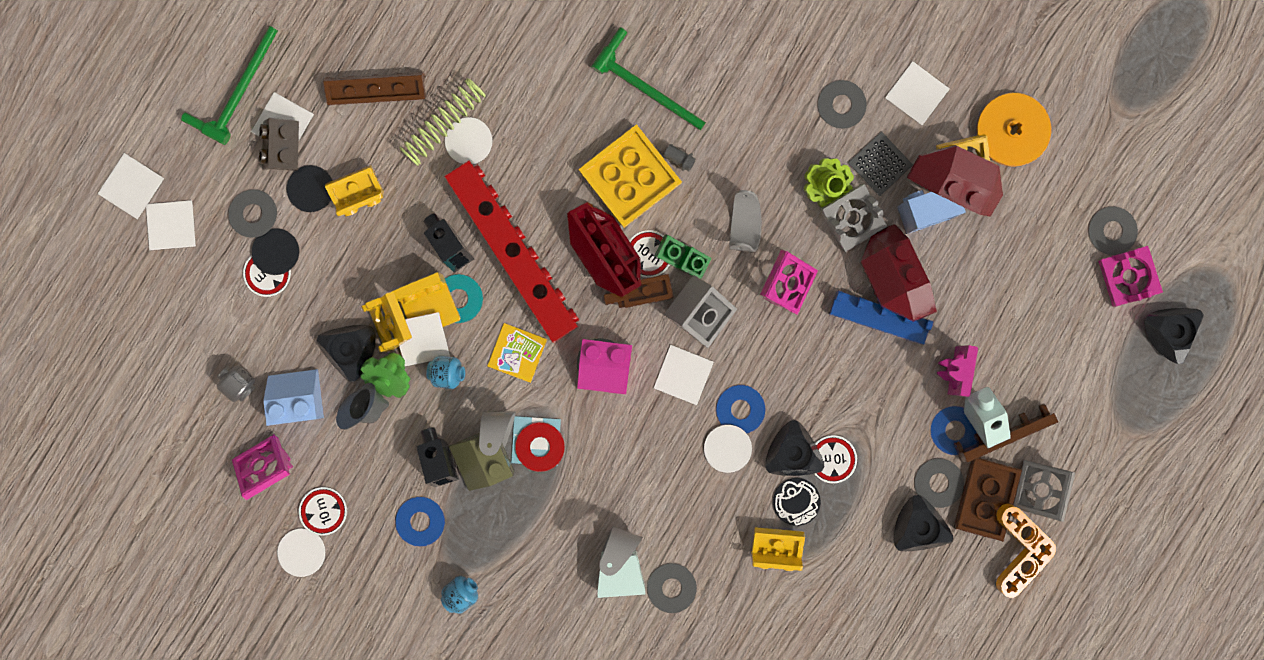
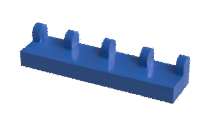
M839 290L835 293L829 312L831 316L921 345L925 344L928 331L933 326L932 320L922 318L912 322L881 307L880 304L846 294Z

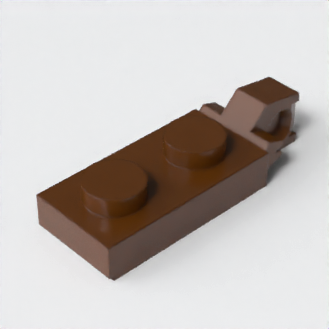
M669 274L641 279V286L623 297L613 293L603 295L605 305L618 303L619 308H630L674 298Z

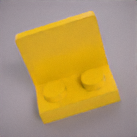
M434 273L391 291L395 293L397 301L401 302L407 319L439 312L442 327L461 320L446 280L441 273Z

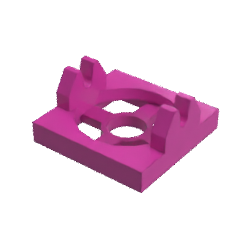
M1149 246L1098 260L1113 307L1140 301L1163 293ZM1128 258L1141 261L1146 268L1137 270L1131 267ZM1120 261L1122 270L1119 272V276L1113 277L1114 268ZM1126 270H1132L1135 273V281L1131 284L1126 283L1123 279V274ZM1148 275L1147 286L1139 293L1137 283L1140 277ZM1121 283L1127 286L1130 295L1122 293L1115 285Z
M781 250L760 295L763 296V299L770 301V303L798 315L818 270L788 251ZM785 266H794L791 273L787 275L782 273ZM794 276L795 285L789 290L787 287L788 280ZM778 280L782 282L783 287L780 298L775 290ZM797 291L796 295L788 300L790 294Z
M971 345L955 346L953 359L947 358L938 362L939 365L946 367V371H937L936 374L943 380L949 381L947 395L963 397L971 395L978 347Z
M275 434L232 459L241 496L246 500L290 475L289 470L293 468V465L289 462L291 458L282 449L280 440ZM273 452L267 457L261 456V453ZM260 460H264L262 468L254 471L255 464ZM277 460L275 470L267 476L266 470L269 464ZM252 474L258 476V482L253 483L254 480L251 478Z

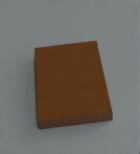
M980 458L972 460L969 465L953 528L1004 542L1006 529L999 523L996 515L1002 505H1013L1022 470ZM1011 512L1007 513L1008 520L1010 519Z

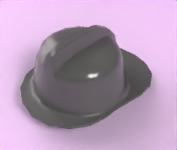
M366 383L342 402L336 416L337 426L340 429L347 430L358 423H374L380 418L382 412L389 407V402L376 391L373 383Z

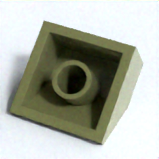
M480 433L449 445L469 491L489 487L513 477L515 471L503 443L494 455L488 456L480 451ZM488 443L487 447L491 448L492 444Z

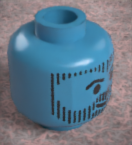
M437 356L428 363L426 376L434 387L454 389L459 385L460 381L464 380L465 368L456 357Z
M457 576L445 585L441 591V603L444 608L451 613L461 614L474 605L478 600V586L476 582L471 578L467 579L463 576Z

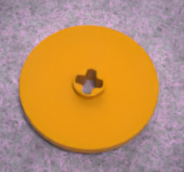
M1008 93L993 99L982 110L977 122V135H987L990 159L1004 166H1023L1036 160L1046 150L1051 138V122L1045 108L1037 100L1021 93ZM1017 125V133L1012 135L1010 133L1011 127Z

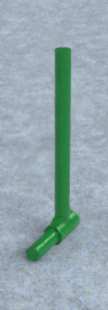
M271 26L268 27L217 122L205 123L186 112L182 115L181 121L200 130L203 135L222 145H226L231 137L226 126L278 30Z
M619 27L609 44L604 46L591 68L599 74L608 73L610 70L701 131L706 124L705 121L615 62V51L628 33L625 29Z

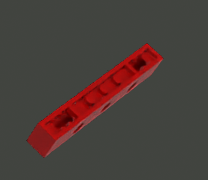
M469 160L445 175L444 177L552 343L557 342L577 329L578 325L576 322L579 321L578 316L572 308L567 310L563 304L566 298L559 287L554 289L549 281L553 278L544 266L540 269L536 262L539 257L532 246L527 248L522 240L526 238L518 225L513 227L509 219L512 218V215L505 205L500 207L495 200L499 195L491 184L486 186L482 180L485 174L478 164L473 166ZM484 201H488L493 205V212L488 216H484L479 212V205ZM517 243L520 246L518 256L510 257L507 255L506 247L508 244ZM538 284L545 285L547 288V295L542 299H538L533 295V288Z

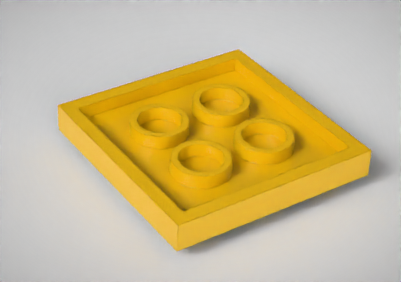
M637 124L578 169L623 228L627 227L682 184V181Z

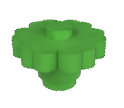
M389 353L379 360L371 357L365 361L361 368L363 372L361 378L365 384L373 383L376 391L386 397L393 395L401 398L410 387L408 383L411 380L405 371L404 358L396 353Z

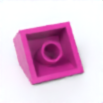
M582 339L577 389L626 395L632 345Z

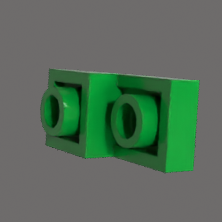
M664 235L654 257L691 276L695 275L702 279L712 259L669 235Z

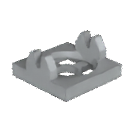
M860 184L820 209L844 252L887 227L882 218L883 210L877 206L878 201L869 194L865 184ZM857 199L866 203V205L860 209L852 208L848 200ZM842 206L844 209L843 218L837 221L836 213L839 207ZM855 210L859 215V219L855 224L851 225L847 222L846 216L850 211ZM871 212V223L865 231L861 222L863 216ZM846 226L853 227L857 236H848L841 229Z
M1024 460L1013 506L1022 511L1064 522L1075 472ZM1042 472L1041 480L1036 481L1034 484L1028 483L1031 476ZM1051 473L1060 480L1062 491L1053 489L1049 483ZM1041 483H1045L1049 487V493L1046 497H1039L1036 493V488ZM1026 490L1032 491L1036 498L1034 506L1028 501L1025 494ZM1050 497L1060 499L1054 507L1043 510L1045 500Z

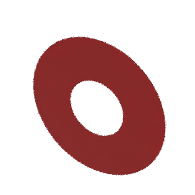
M539 422L528 425L520 432L515 448L519 461L526 468L532 471L543 472L554 468L561 461L565 444L561 433L554 426ZM542 437L549 442L550 450L547 455L537 457L531 452L530 445L535 438Z

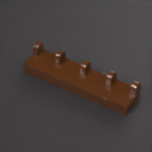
M424 71L410 74L348 76L346 78L326 77L323 81L327 105L422 100L426 98Z
M1041 404L1039 409L1042 415L1028 420L1024 412L1019 414L1021 424L1009 429L1010 439L987 448L978 433L974 434L976 444L963 449L958 441L954 443V447L960 460L968 463L1058 423V419L1055 413H1049L1045 404Z

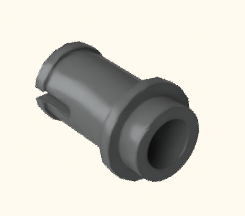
M673 144L668 146L663 155V158L682 167V171L687 170L689 172L696 161L692 153L687 154L673 146Z

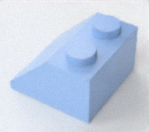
M923 190L903 198L904 203L897 206L906 234L966 213L964 207L933 192L924 194Z
M318 369L268 376L264 395L266 426L324 418Z

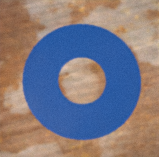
M745 385L733 386L724 391L720 396L716 409L717 417L721 425L737 426L747 434L761 425L765 417V403L762 396L755 389ZM737 400H745L751 407L750 415L745 419H737L732 415L731 407Z
M950 406L944 408L934 417L931 425V436L935 445L944 453L958 455L954 447V443L958 441L963 449L977 443L974 434L977 432L966 417L963 407ZM951 421H959L965 427V434L959 440H951L946 435V426Z
M416 497L406 501L396 515V528L400 537L413 546L432 544L441 536L445 525L444 514L440 506L433 500L425 497ZM417 512H424L430 518V525L425 531H416L411 526V517Z

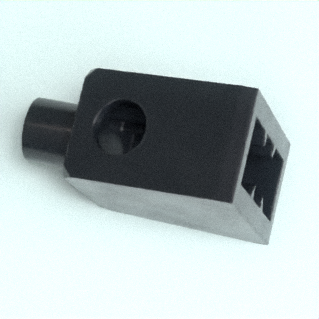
M435 213L430 214L424 219L423 222L428 228L424 235L442 262L454 273L474 260V257L445 219L440 220Z
M435 427L422 430L421 435L424 444L417 446V452L425 483L433 487H439L459 480L447 441L441 438L438 439ZM437 451L436 456L433 458V453Z

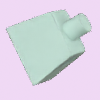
M989 387L966 397L964 413L987 448L1010 439L1006 410Z
M636 550L615 575L607 576L600 570L598 598L645 594V583ZM608 563L607 567L611 568L612 564Z

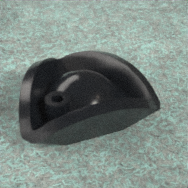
M1193 308L1158 310L1146 317L1145 330L1150 342L1161 355L1176 364H1183L1204 314L1201 310Z
M351 325L321 333L316 341L335 369L345 379L352 382L361 377L363 364L373 356L376 335L372 326Z
M797 420L789 421L780 429L769 447L765 461L767 472L782 476L815 474L823 471L825 467L814 440Z
M914 495L905 503L898 515L894 529V545L898 551H919L952 542L953 534L938 511L924 497Z

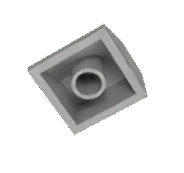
M693 275L664 315L705 347L709 348L737 308L713 286Z

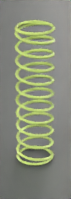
M466 78L465 83L478 100L461 87H458V89L471 107L453 93H451V96L464 113L447 100H444L458 120L438 107L439 112L450 126L434 114H431V117L444 133L429 122L424 121L436 139L421 128H418V131L430 146L415 135H411V138L422 152L404 141L405 146L415 159L402 147H399L417 166L421 162L411 148L423 157H427L426 152L417 141L428 149L434 150L433 145L426 136L438 144H441V141L431 128L442 136L447 137V133L440 123L450 130H454V126L446 115L455 122L461 123L454 110L463 116H468L461 103L473 110L474 105L468 97L477 103H481V99L476 91L482 97H486L484 92L469 78Z

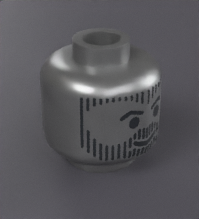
M239 365L234 366L232 369L227 366L217 376L220 379L217 389L232 402L238 400L242 402L256 388L253 386L255 379Z

